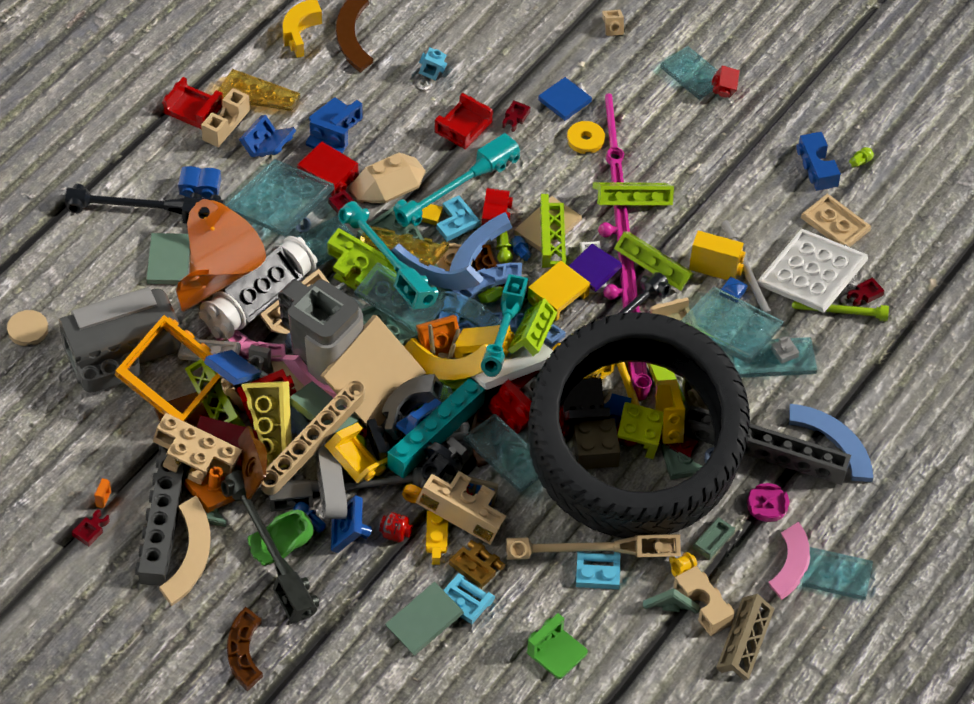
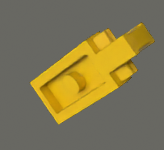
M427 511L426 551L427 553H432V565H440L441 553L446 554L448 521L431 511Z

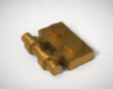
M470 540L467 547L471 550L469 551L462 547L449 559V565L482 589L496 575V570L493 567L501 571L505 567V563L500 560L498 555L487 551L483 544ZM481 556V557L484 558L486 561L483 562V561H482L481 559H479L478 557Z

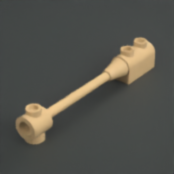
M680 534L635 535L634 537L614 542L532 544L529 538H506L507 560L529 559L532 553L580 551H614L636 555V557L681 556Z

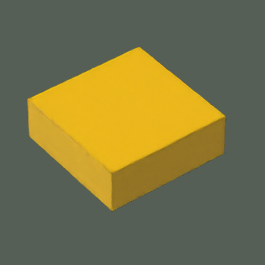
M430 204L422 209L421 222L436 225L443 213V207Z

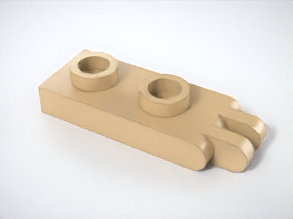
M220 375L224 394L230 397L234 406L237 405L241 411H245L237 388L241 387V385H233Z

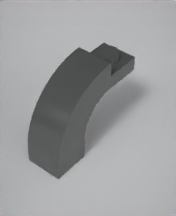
M435 374L421 375L406 381L395 389L385 402L382 413L387 419L385 421V430L393 441L401 440L403 433L396 428L397 422L407 417L415 408L429 403L435 398L440 401L443 385Z

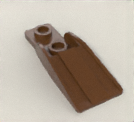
M247 426L239 437L238 443L242 450L240 457L246 496L250 500L266 477L267 450L261 441L255 439L252 427Z

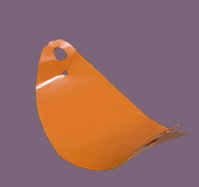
M202 199L196 202L189 212L187 228L190 243L189 274L177 284L176 289L181 310L185 312L255 270L266 259L263 242L255 229L243 217L222 203ZM203 207H207L210 211L209 216L205 219H201L198 214Z

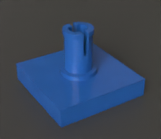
M355 495L347 502L346 519H332L331 551L339 553L359 536L367 539L371 535L372 527L362 524L363 498Z

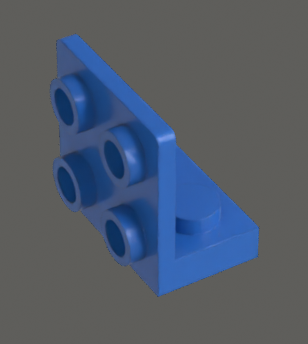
M334 97L309 117V121L315 117L349 130L363 119L362 103L356 100L352 104L346 105Z

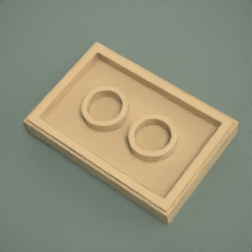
M828 193L801 214V219L826 238L847 247H851L871 231V226Z
M553 196L549 198V203H562ZM564 204L566 235L582 220V215ZM539 207L514 230V234L523 237L525 242L541 252ZM549 210V213L555 217L560 213V210ZM555 223L550 226V229L554 232L560 228ZM554 238L550 243L554 246L558 240Z

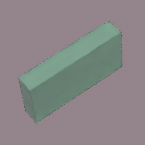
M718 517L693 544V549L710 560L735 533V528Z

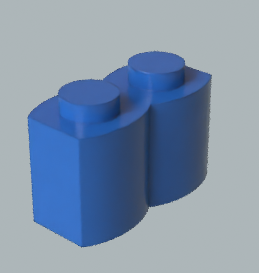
M182 167L178 183L179 194L190 197L192 193H198L210 199L211 195H219L221 171L216 168Z

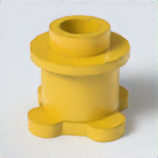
M689 552L683 553L678 558L674 556L669 557L672 568L671 572L674 577L697 566L695 556Z

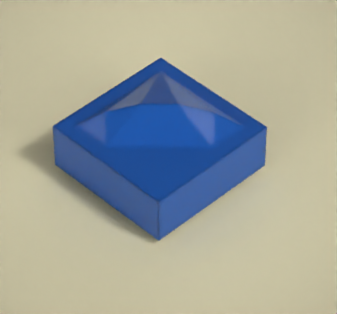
M730 276L721 288L720 294L738 302L746 292L748 285Z

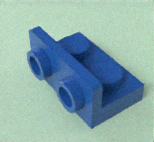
M313 117L310 121V136L306 141V146L315 148L320 142H324L343 154L348 146V129Z
M435 398L431 402L425 403L421 408L412 411L407 417L397 422L396 428L407 435L442 402Z

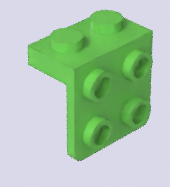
M559 613L553 618H548L538 632L534 631L527 640V654L557 679H562L587 656L588 650L563 630L565 618Z

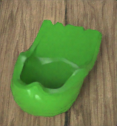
M298 509L276 516L266 527L282 558L287 557L294 549L306 544L313 535L311 519L305 512ZM257 531L249 535L247 540L248 545L251 547L250 552L253 558L257 559L263 566L274 563L259 532Z

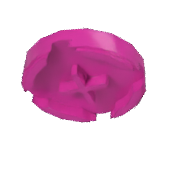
M771 483L757 485L756 488L749 492L747 507L752 516L765 522H775L782 519L787 514L790 503L788 494L784 493L778 485Z

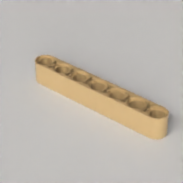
M358 380L350 381L266 468V477L261 483V489L265 494H276L364 402L365 387L362 382ZM352 391H359L360 394H359V395H352L351 392H352ZM344 405L346 409L338 410L337 407ZM325 420L332 421L330 425H324L322 422ZM310 435L318 436L315 440L308 439ZM296 450L304 451L301 455L294 454ZM282 465L290 466L287 470L280 469ZM267 480L275 481L273 485L265 484Z

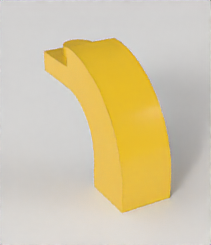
M306 0L295 5L284 17L283 43L284 46H290L291 51L295 52L297 58L304 57V43L300 33L308 27L322 24V10L317 0Z

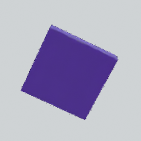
M591 244L569 267L589 281L590 289L596 292L622 267V263L594 244Z

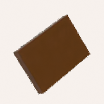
M194 392L167 402L180 413H183L198 396V393ZM212 398L209 406L217 408L218 398ZM202 402L185 421L196 428L200 415L210 418ZM154 408L160 422L164 415ZM220 413L218 420L225 421L227 417L224 413Z

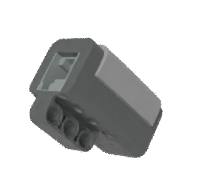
M292 279L278 293L281 320L290 329L293 355H299L307 365L308 372L324 385H328L320 375L342 355L363 330L362 310L355 299L325 280H317L313 285L311 284L307 287L300 281Z
M149 287L72 310L71 315L59 318L64 351L77 382L81 383L82 388L86 392H97L122 384L123 382L115 376L116 369L163 315L167 318L175 319L179 324L167 294L163 290H150ZM163 328L128 370L138 378L140 375V364L178 352L181 342Z

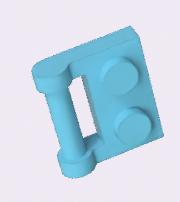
M577 552L576 587L619 589L621 553ZM584 561L613 562V566L584 565L583 563Z
M460 573L444 589V592L463 610L464 614L460 617L470 624H473L495 599V595L490 592L486 593L465 580V576ZM459 587H462L463 589L467 590L477 598L481 599V601L479 602L475 598L471 597L470 595L459 589Z

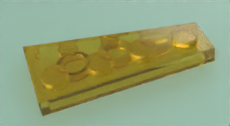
M234 69L231 70L217 90L223 93V99L234 88L249 95V105L292 111L300 100V93Z
M370 226L390 250L399 243L407 251L419 258L420 263L426 266H434L449 249L448 242L442 241V244L433 243V239L430 238L420 240L413 238L411 234L397 235L393 230ZM365 233L360 236L362 242L378 249Z

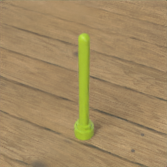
M796 301L792 303L793 309L818 311ZM831 304L825 312L875 316L879 321H888L889 306L880 305V307L876 306V308Z

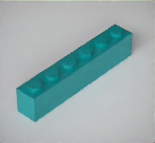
M469 378L388 451L387 468L404 479L427 457L424 448L429 442L432 444L434 442L442 444L485 404L486 389Z

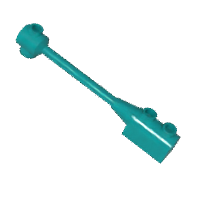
M506 133L497 137L477 150L476 163L468 172L419 203L414 200L406 202L404 199L399 200L393 208L396 220L403 227H407L410 224L414 226L419 225L422 221V209L471 178L491 173L494 170L502 172L506 168L507 162L516 163L520 158L519 145Z
M355 201L346 203L339 210L340 222L342 224L349 223L354 229L361 228L390 261L397 273L394 283L396 290L413 309H423L432 306L438 298V289L428 285L426 275H420L415 269L399 261L366 223L369 219V210L367 208H361Z
M508 275L501 299L503 317L495 343L486 347L481 362L482 371L489 377H496L502 369L505 360L502 345L510 320L520 312L527 290L528 278Z

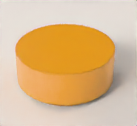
M408 484L404 487L402 496L408 502L416 504L422 489L416 485Z

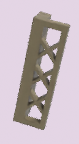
M759 594L742 598L716 667L721 673L734 671L744 681L750 678L774 612V608ZM760 606L766 611L763 618H761ZM754 623H756L758 628L757 636H755L753 630ZM748 640H750L752 648L750 654L748 653L746 645ZM741 658L744 660V670L739 666Z

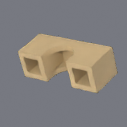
M234 88L222 100L223 105L220 114L211 113L201 124L202 140L218 148L250 111L249 95Z
M697 566L675 577L673 588L692 601H702L707 605L700 609L698 621L710 636L732 625L734 618L732 606L729 603L726 604L721 597L720 591L711 585L707 575L701 572Z

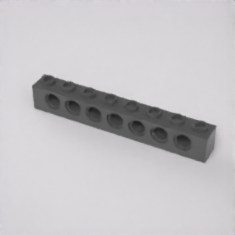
M691 405L684 421V434L693 439L714 445V428L709 411ZM750 424L748 442L744 455L839 485H843L851 459L850 454L754 424Z
M160 445L161 455L156 457V468H158V471L153 474L152 484L155 486L154 490H150L149 494L151 507L146 510V521L148 523L147 526H143L142 531L144 544L139 546V557H141V560L136 563L135 575H139L140 584L161 586L167 581L179 516L178 506L181 505L188 466L181 462L176 473L173 471L168 472L171 470L163 467V463L168 456L166 453L169 449Z

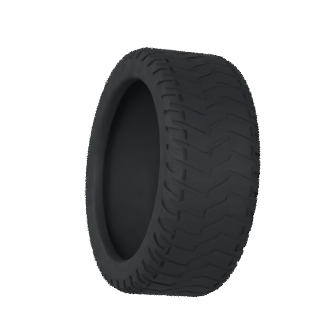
M647 312L614 314L592 321L574 331L573 334L567 336L554 349L550 357L545 361L542 371L538 374L530 405L528 421L530 457L533 460L535 472L538 474L543 488H546V492L552 500L556 501V504L573 519L595 531L621 538H630L635 535L672 534L693 525L706 516L727 493L736 476L748 442L750 409L747 393L737 369L724 351L710 337L681 320L665 315ZM621 362H646L664 367L689 383L698 392L708 408L714 428V451L707 463L692 477L674 487L653 492H636L609 486L590 475L575 460L564 441L559 423V412L571 389L587 375L608 365Z

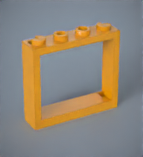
M163 315L116 369L115 376L163 415L168 413L185 422L221 380L218 373H216L183 413H180L128 370L163 328L203 361H205L206 356L213 355L211 349L204 343H198L190 331L182 330L175 319L173 320Z

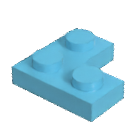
M458 195L443 203V209L450 218L437 223L436 229L448 242L479 227L480 220Z

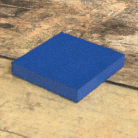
M564 77L540 94L538 100L566 121L591 103L592 97Z
M233 350L206 356L204 361L207 366L233 385L258 379L262 373Z

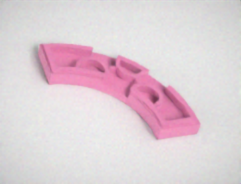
M286 355L282 359L293 375L304 386L313 381L333 398L337 395L329 385H324L308 372L307 365L299 355Z
M799 522L781 532L788 548L787 559L778 575L769 581V586L781 600L787 597L800 584V580L809 566V542Z

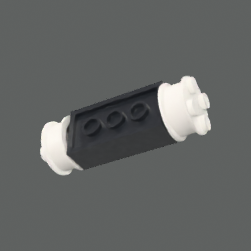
M288 236L283 240L282 245H276L266 254V259L261 266L213 294L212 300L204 301L200 306L199 316L215 338L230 339L233 337L235 330L243 329L247 323L279 299L278 293L292 279L301 282L306 274H312L316 270L318 260L301 237Z

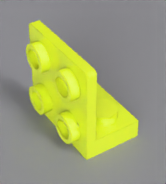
M625 402L617 437L644 444L643 448L647 449L645 457L654 459L663 425V412Z

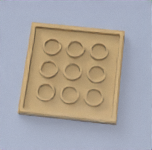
M373 315L349 347L320 376L336 394L350 381L358 380L363 383L365 387V400L356 409L354 414L367 428V420L375 418L378 426L386 420L382 409L395 389L406 381L424 375L426 372L377 315ZM352 391L351 394H352V395H359L360 392H359V391Z

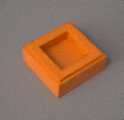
M101 479L94 494L96 507L102 509L105 507L111 494L108 479Z

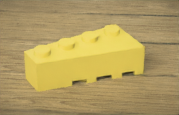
M289 381L242 384L243 391H245L247 397V405L254 421V428L257 431L259 441L265 445L267 450V467L292 442ZM282 465V466H280V468H282V467H289V466H288V465Z

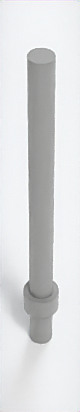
M723 221L721 225L726 233L725 238L738 241L739 238L736 232L732 230L729 221ZM745 257L744 262L741 263L744 264L743 272L763 315L768 316L771 314V310Z

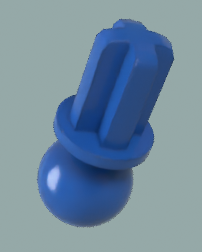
M514 236L510 240L511 249L524 261H528V258L532 256L528 244L523 237Z
M305 502L295 504L293 510L298 509L305 512L312 521L313 529L319 533L322 532L326 527V523L316 515V511L310 510L309 505Z

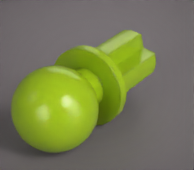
M864 147L854 154L849 163L852 168L860 165L863 166L873 159L874 153L871 148Z
M505 231L496 237V250H500L497 260L500 264L511 263L513 260V255L508 250L511 248V244H509L508 234Z

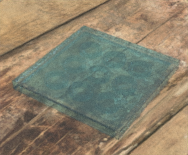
M274 159L225 206L244 219L286 237L335 187L331 182Z
M713 287L681 320L710 337L724 352L748 364L775 336L784 321L716 287Z

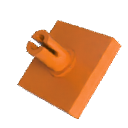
M451 315L416 325L419 343L425 349L430 351L428 325L431 324L435 355L438 356L439 353L449 354L454 335L459 328L457 316Z
M220 467L211 468L201 485L187 478L184 480V486L193 496H197L207 513L235 501L232 496L225 497L222 493L221 482L225 477L222 476L223 470Z

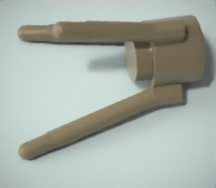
M429 324L430 351L435 355L432 325ZM459 328L454 335L449 354L439 353L437 357L452 359L456 347L455 342L460 334Z

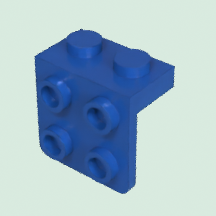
M261 115L239 140L251 157L276 155L281 152L282 146L292 140L296 129L291 127L276 130L268 117Z

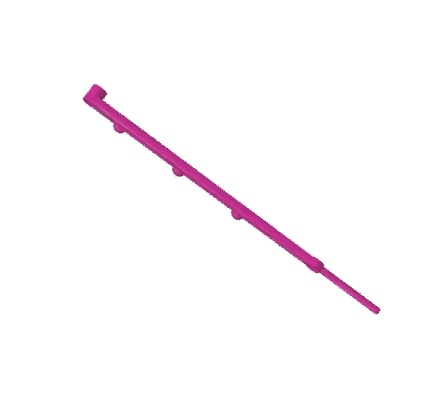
M607 93L605 95L610 148L607 151L606 162L610 164L611 181L624 182L622 171L624 152L617 145L612 94ZM611 154H616V155H618L620 158H619V159H614V158H612L610 155H611ZM614 205L616 227L608 222H604L598 227L599 235L607 238L612 234H616L618 242L623 232H630L627 205ZM618 252V259L622 263V267L619 269L621 288L614 284H608L604 288L603 294L610 300L617 298V296H622L623 308H625L638 296L634 261ZM639 306L632 312H640ZM628 362L629 376L639 401L644 400L648 397L652 380L647 373L646 362Z

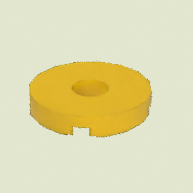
M591 121L576 122L568 129V145L574 151L586 154V152L595 153L604 145L605 133L598 124ZM588 136L590 139H583L581 137Z

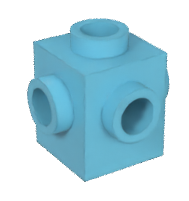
M429 47L427 54L423 53L419 61L422 64L419 74L436 81L439 72L443 73L447 63L444 60L447 55L440 50Z

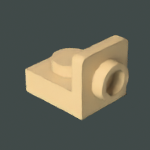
M621 10L602 11L606 36L623 35L624 16Z

